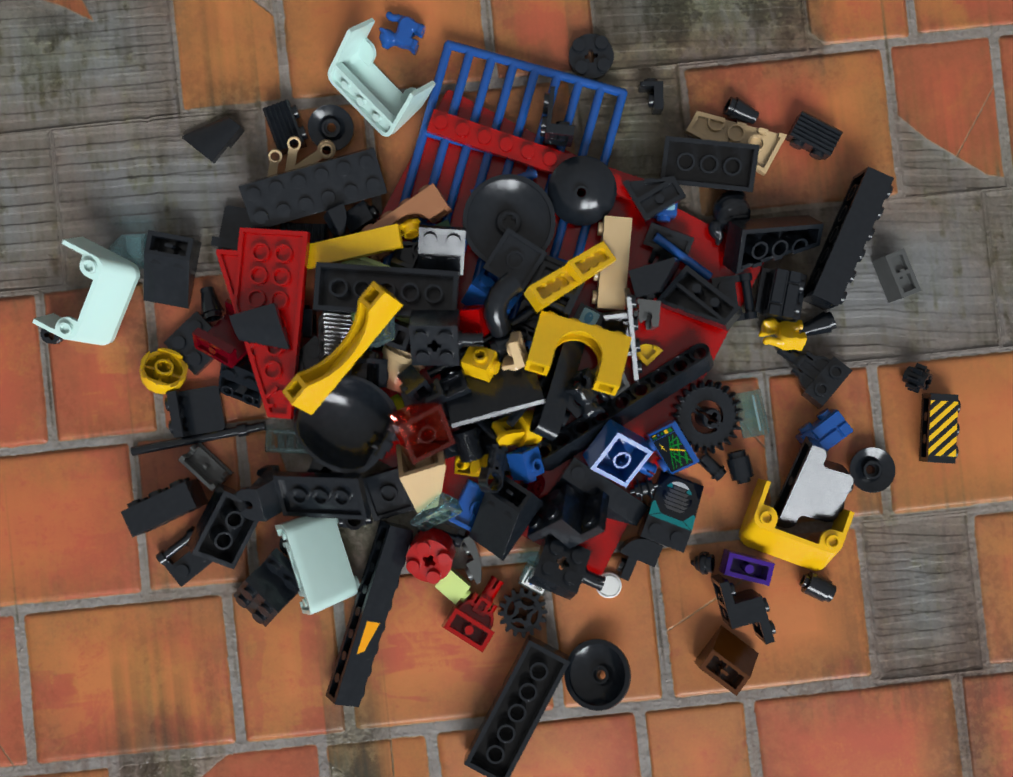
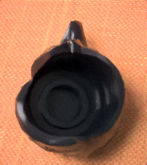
M727 191L721 194L713 203V220L708 225V231L715 239V245L719 246L723 241V230H728L729 221L750 219V206L744 192Z

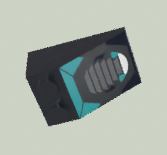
M661 470L656 482L658 487L654 488L655 493H652L653 498L649 500V508L643 516L637 534L684 553L693 529L704 486Z

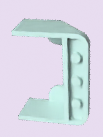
M370 18L347 30L328 69V78L330 83L382 136L388 137L399 130L423 106L436 83L432 80L418 89L410 87L402 93L373 63L376 58V48L367 36L375 20Z
M83 236L63 239V245L83 254L80 260V270L86 277L93 280L78 320L70 316L60 317L52 313L34 318L32 323L65 340L95 345L112 343L116 338L140 278V270L135 263Z

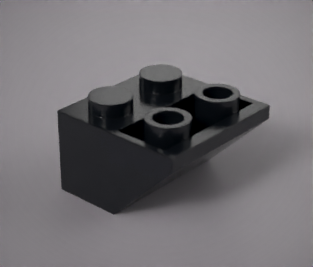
M248 353L233 368L221 363L218 385L220 392L260 408L263 401Z

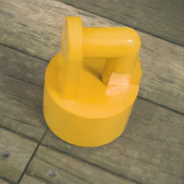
M534 410L525 411L514 427H510L506 423L510 416H505L492 423L491 426L497 435L496 442L499 446L515 445L522 447L538 444L542 440L541 436L530 431Z

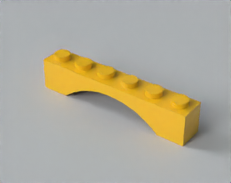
M373 280L358 299L354 322L341 344L320 363L297 373L282 391L293 406L312 415L403 304L392 293Z

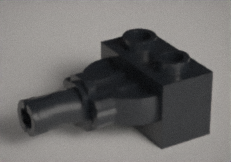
M779 349L777 351V354L793 365L794 368L791 370V373L797 377L800 387L804 390L801 396L818 409L827 402L853 371L836 357L830 360L824 356H814L809 351L805 355L800 354L796 350L785 351Z

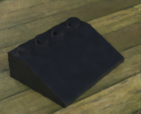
M527 346V347H526V350H527V354H529V348H528V346ZM498 358L500 369L496 375H493L490 382L466 375L472 392L446 402L452 428L545 403L537 373L524 370L525 367L516 371H511L510 369L502 370L501 365L504 358ZM462 365L456 366L449 371L448 369L440 373L441 379L461 369L463 370Z

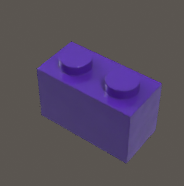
M724 549L719 571L727 576L770 586L775 563L767 559Z

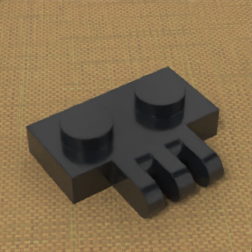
M651 221L643 244L653 247L648 263L652 264L655 256H659L657 262L674 257L653 241L657 233L687 255L695 238Z

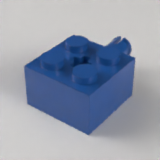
M609 419L583 454L591 470L624 487L628 486L638 472L651 478L654 475L649 471L656 473L657 466L654 463L647 461L653 454V450L646 439Z

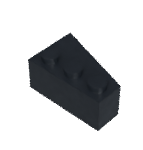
M687 265L656 300L661 301V307L726 331L743 314L739 305Z

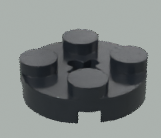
M585 34L576 38L573 41L568 56L571 70L578 76L592 80H599L604 77L614 60L613 48L608 39L598 34ZM589 52H593L597 56L592 63L589 59H585Z

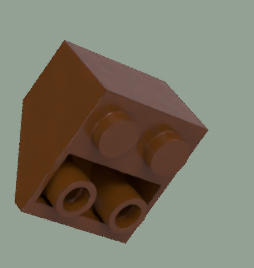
M721 625L694 662L702 671L737 696L750 679L759 653Z

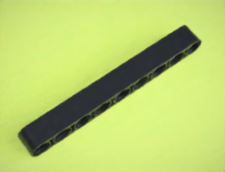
M703 343L693 345L642 377L639 381L631 384L614 399L610 398L601 403L600 406L604 408L605 413H599L596 417L590 418L581 416L560 429L555 440L544 439L535 446L539 447L544 470L551 471L587 449L609 419L623 426L709 372L714 366L709 347Z

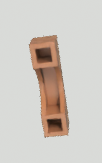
M432 183L420 188L418 194L414 197L404 199L400 202L398 208L385 212L379 221L366 225L361 231L393 224L400 225L404 221L414 218H423L435 224L453 210L440 190ZM395 250L370 255V257L379 262Z

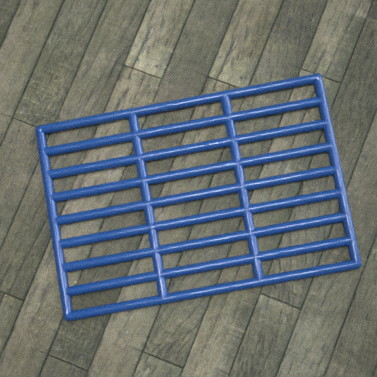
M447 40L443 46L434 78L436 85L428 99L400 202L411 197L427 137L440 140L429 185L432 183L436 187L438 185L449 143L462 147L447 203L453 211L471 149L483 152L427 133L452 51L465 54L448 114L454 116L458 114L473 57L486 60L470 121L479 123L495 63L508 66L491 128L499 131L517 69L530 72L513 132L514 136L520 138L522 137L539 75L552 78L550 86H555L554 103L561 81L574 84L564 121L570 123L571 126L582 87L596 90L577 156H587L604 93L617 96L600 161L607 166L628 92L621 87ZM541 116L534 142L543 145L545 137H540ZM556 146V150L565 151L566 147ZM483 152L484 155L474 189L486 181L492 154ZM505 160L502 175L512 173L513 161ZM527 166L526 171L533 170L534 168ZM552 174L548 175V179L544 189L546 193L548 189V182ZM453 211L442 218L441 222L448 220L450 223ZM418 218L420 219L419 225H436L428 222L426 219ZM560 218L552 249L548 256L567 263L568 260L558 258L568 225L567 222ZM591 225L581 226L573 258L584 252ZM418 237L413 239L412 242H418ZM467 241L465 242V253L468 246ZM394 252L386 256L382 263L391 266L390 261ZM479 257L472 282L484 269L483 266L486 263ZM524 294L509 315L510 320L516 316ZM526 340V342L524 343L525 347L528 346L530 350L532 341Z

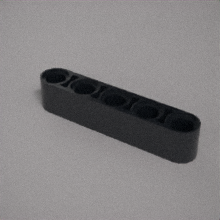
M567 341L555 349L550 369L544 378L541 388L545 403L536 405L530 424V431L550 441L555 440L558 436L571 395L565 392V388L569 383L574 385L575 380L572 377L578 371L585 343Z

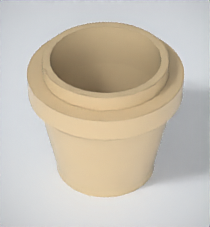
M384 344L381 352L383 353L382 359H388L387 371L389 377L387 388L403 393L399 388L402 383L397 375L412 364L411 348L404 352ZM414 366L418 372L425 368V366Z

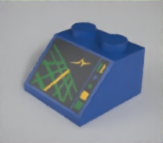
M668 420L645 434L647 437L646 441L653 452L655 451L659 457L657 463L663 472L667 471L672 475L700 462L676 421Z

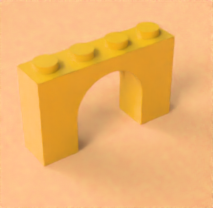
M541 311L524 370L547 376L555 349L564 342L579 341L588 345L595 352L598 360L592 390L615 396L620 388L632 337L626 336L620 331L613 332L603 329L599 325L582 323L576 318H565L552 311Z

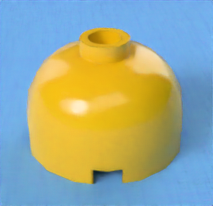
M158 348L157 351L152 353L149 351L143 356L139 374L142 383L148 390L164 395L166 392L180 389L186 380L188 365L183 361V356L172 349Z

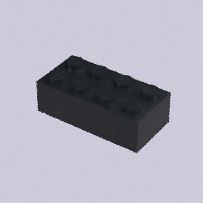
M666 136L660 179L662 177L674 176L679 185L753 192L760 145Z

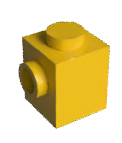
M468 347L461 360V365L466 375L490 382L493 375H496L500 369L497 352L485 347Z

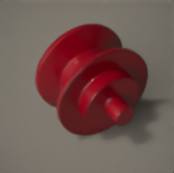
M541 475L536 477V481L530 483H523V480H521L520 485L535 496H539L545 488V479Z

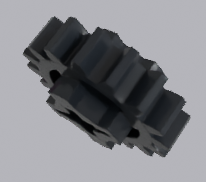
M520 586V592H516L512 588L511 596L506 593L504 594L506 602L500 601L499 606L503 609L498 610V615L504 616L500 619V624L506 623L505 631L508 632L512 629L513 636H516L518 632H521L522 638H525L526 632L533 636L535 628L538 630L542 629L539 623H546V618L542 616V614L548 613L546 608H542L546 602L545 600L539 601L540 593L538 592L533 595L532 588H529L527 592H524L523 586ZM521 597L529 598L532 601L526 602ZM513 601L514 608L513 610L509 611V613H507L508 607L510 603ZM522 607L524 610H527V615L518 614L519 608ZM538 611L537 618L532 623L531 617ZM514 622L522 623L524 626H517Z

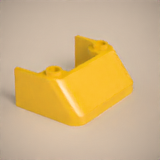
M758 478L739 531L741 543L752 549L813 571L822 570L843 547L855 512L843 509L834 520L832 528L825 530L820 535L818 543L806 540L775 528L778 520L777 512L774 508L764 504L771 482Z

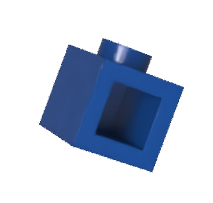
M522 446L506 454L513 480H523V483H530L536 481L537 476L545 473L538 446Z

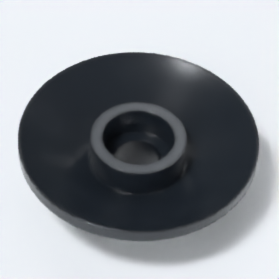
M329 104L317 108L311 114L308 121V132L315 145L318 146L320 141L328 139L335 144L337 151L344 148L351 141L354 125L346 110L337 105ZM333 123L336 126V130L330 132L328 124ZM329 146L322 148L323 150L331 151Z
M867 447L861 449L853 456L849 465V473L853 478L855 486L860 490L876 493L885 490L892 483L895 477V464L892 457L883 449ZM869 465H871L873 468L870 474H868L866 471V468Z

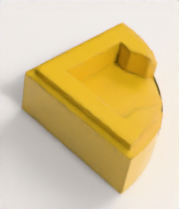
M641 344L640 352H636L637 358L641 359V362L647 367L663 350L656 345Z

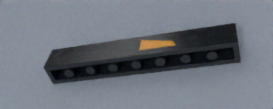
M383 520L379 522L325 695L334 705L359 707L361 699L364 697L365 686L372 672L373 660L379 649L378 644L385 630L387 615L392 608V599L399 585L401 570L406 563V554L413 540L414 531L404 525Z

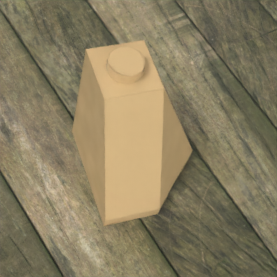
M419 438L397 444L399 479L417 514L439 507L446 469L442 447L437 445L430 446Z

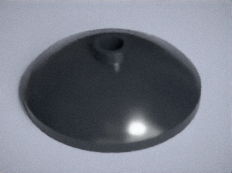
M581 155L568 158L556 167L549 179L547 193L554 207V212L559 218L572 225L587 226L599 222L611 211L616 200L617 186L614 175L606 164L597 158ZM579 188H584L586 190V195L582 197L577 194V190Z
M602 639L587 640L573 649L569 655L570 664L564 673L565 684L571 697L580 706L594 711L608 710L619 704L626 696L631 682L630 665L623 651L615 644ZM601 671H604L606 674L604 679L600 677Z

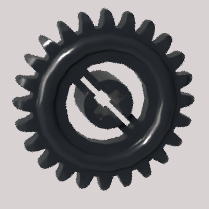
M699 380L697 387L694 383H691L690 391L684 388L682 390L684 396L677 395L679 404L672 405L677 410L670 415L676 417L674 421L678 424L695 453L700 448V452L706 454L708 448L709 452L714 454L715 446L723 451L722 442L731 445L728 437L737 438L733 430L742 429L736 425V422L743 421L744 419L736 416V414L742 412L743 409L735 408L741 401L738 399L732 400L736 393L728 392L730 387L727 385L721 388L722 383L720 381L713 385V380H707L706 384L703 380ZM704 400L713 401L719 407L720 412L708 406L699 407L697 404ZM692 412L695 414V421L698 425L715 429L708 433L697 431L691 421ZM703 413L708 414L712 421H708L709 419Z

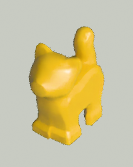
M769 317L762 321L761 331L758 334L760 337H765L762 341L763 344L776 346L785 351H802L807 341L806 333H799V330H803L802 320L797 322H778L775 318Z

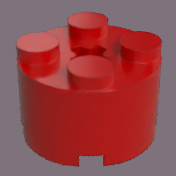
M436 528L418 532L414 536L406 555L407 571L417 579L431 584H436L445 578L451 570L456 553L452 538L446 532Z

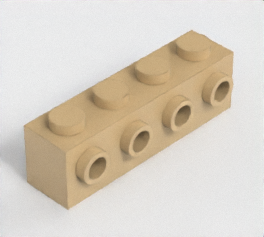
M604 216L602 222H598L597 235L601 236L600 242L604 241L617 260L593 276V281H597V288L592 291L591 304H595V310H625L624 288H627L632 218Z

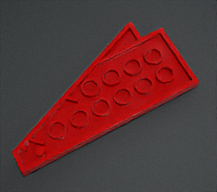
M240 227L238 249H216V255L235 314L276 303L278 306L282 325L286 328L291 349L285 350L244 342L267 417L293 419L295 406L289 402L282 391L298 373L310 233L308 231Z

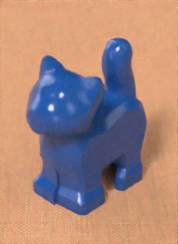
M390 11L387 12L386 18L389 21L398 22L395 33L390 29L379 28V40L382 43V47L389 49L397 46L400 49L409 50L412 55H416L419 41L413 39V37L417 35L419 38H423L426 27L421 23H417L411 17L392 14Z

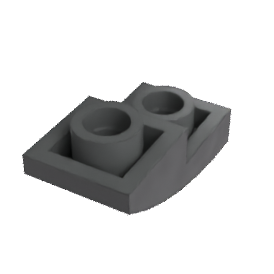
M470 534L463 538L465 543L462 544V547L467 556L472 555L473 558L467 560L465 572L470 580L474 579L476 584H478L482 578L481 557L476 541L470 538Z

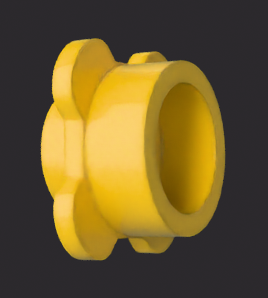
M408 219L400 224L401 235L405 239L412 240L418 237L420 219Z

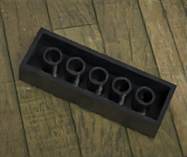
M374 147L239 185L252 228L259 229L327 211L343 203L348 205L387 193Z
M867 167L853 177L806 284L803 301L823 310L837 307L844 302L847 296L846 287L856 276V271L854 270L856 264L861 262L866 250L863 248L866 241H870L875 232L873 225L883 214V202L889 198L893 191V186H891L893 177L870 167Z
M316 262L313 310L317 312L356 315L358 299L373 280L392 293L403 304L393 317L410 318L412 310H458L459 271Z
M531 635L527 636L465 754L464 765L487 777L511 776L570 664L569 655Z

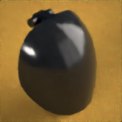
M345 375L312 415L299 408L296 409L294 431L300 444L315 461L340 473L360 474L369 470L379 459L382 460L386 452H390L394 445L392 442L396 437L394 432L397 426L398 412L393 400L381 388L364 378Z

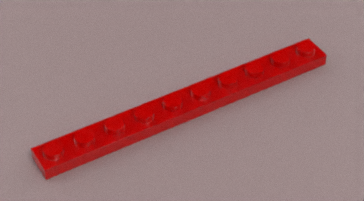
M436 109L433 110L427 128V133L552 174L560 163L574 157V155ZM609 168L616 181V196L632 201L622 182L625 180L640 181L644 179Z

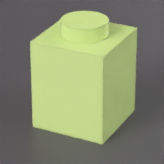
M451 567L450 572L445 578L435 584V587L455 605L459 600L464 602L471 593L469 590L471 583L453 567Z

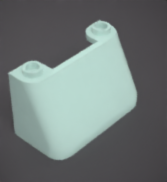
M298 517L274 525L277 535L282 536V539L286 540L282 544L283 547H286L300 590L298 594L301 597L304 596L302 601L299 602L303 614L311 615L358 593L360 583L357 576L353 575L337 525L339 523L338 518Z

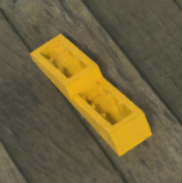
M604 241L569 260L565 266L530 285L524 292V296L538 313L614 263L617 259Z

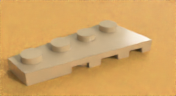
M696 111L685 131L686 134L695 139L760 145L756 172L763 176L768 171L787 136L784 133H774L768 131L769 129L755 128L746 125V123L729 121L723 117Z

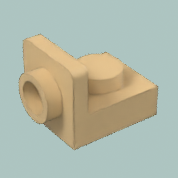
M521 331L511 332L509 342L506 343L508 356L504 357L501 367L502 370L510 369L511 371H516L525 367L528 354Z

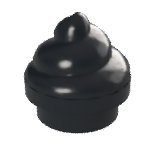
M704 551L699 556H695L690 563L701 574L707 575L714 572L715 556Z

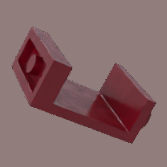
M227 299L225 301L226 314L208 332L198 327L192 333L196 349L233 368L247 354L244 341L238 339L232 327L229 316L234 315L235 312L231 300Z

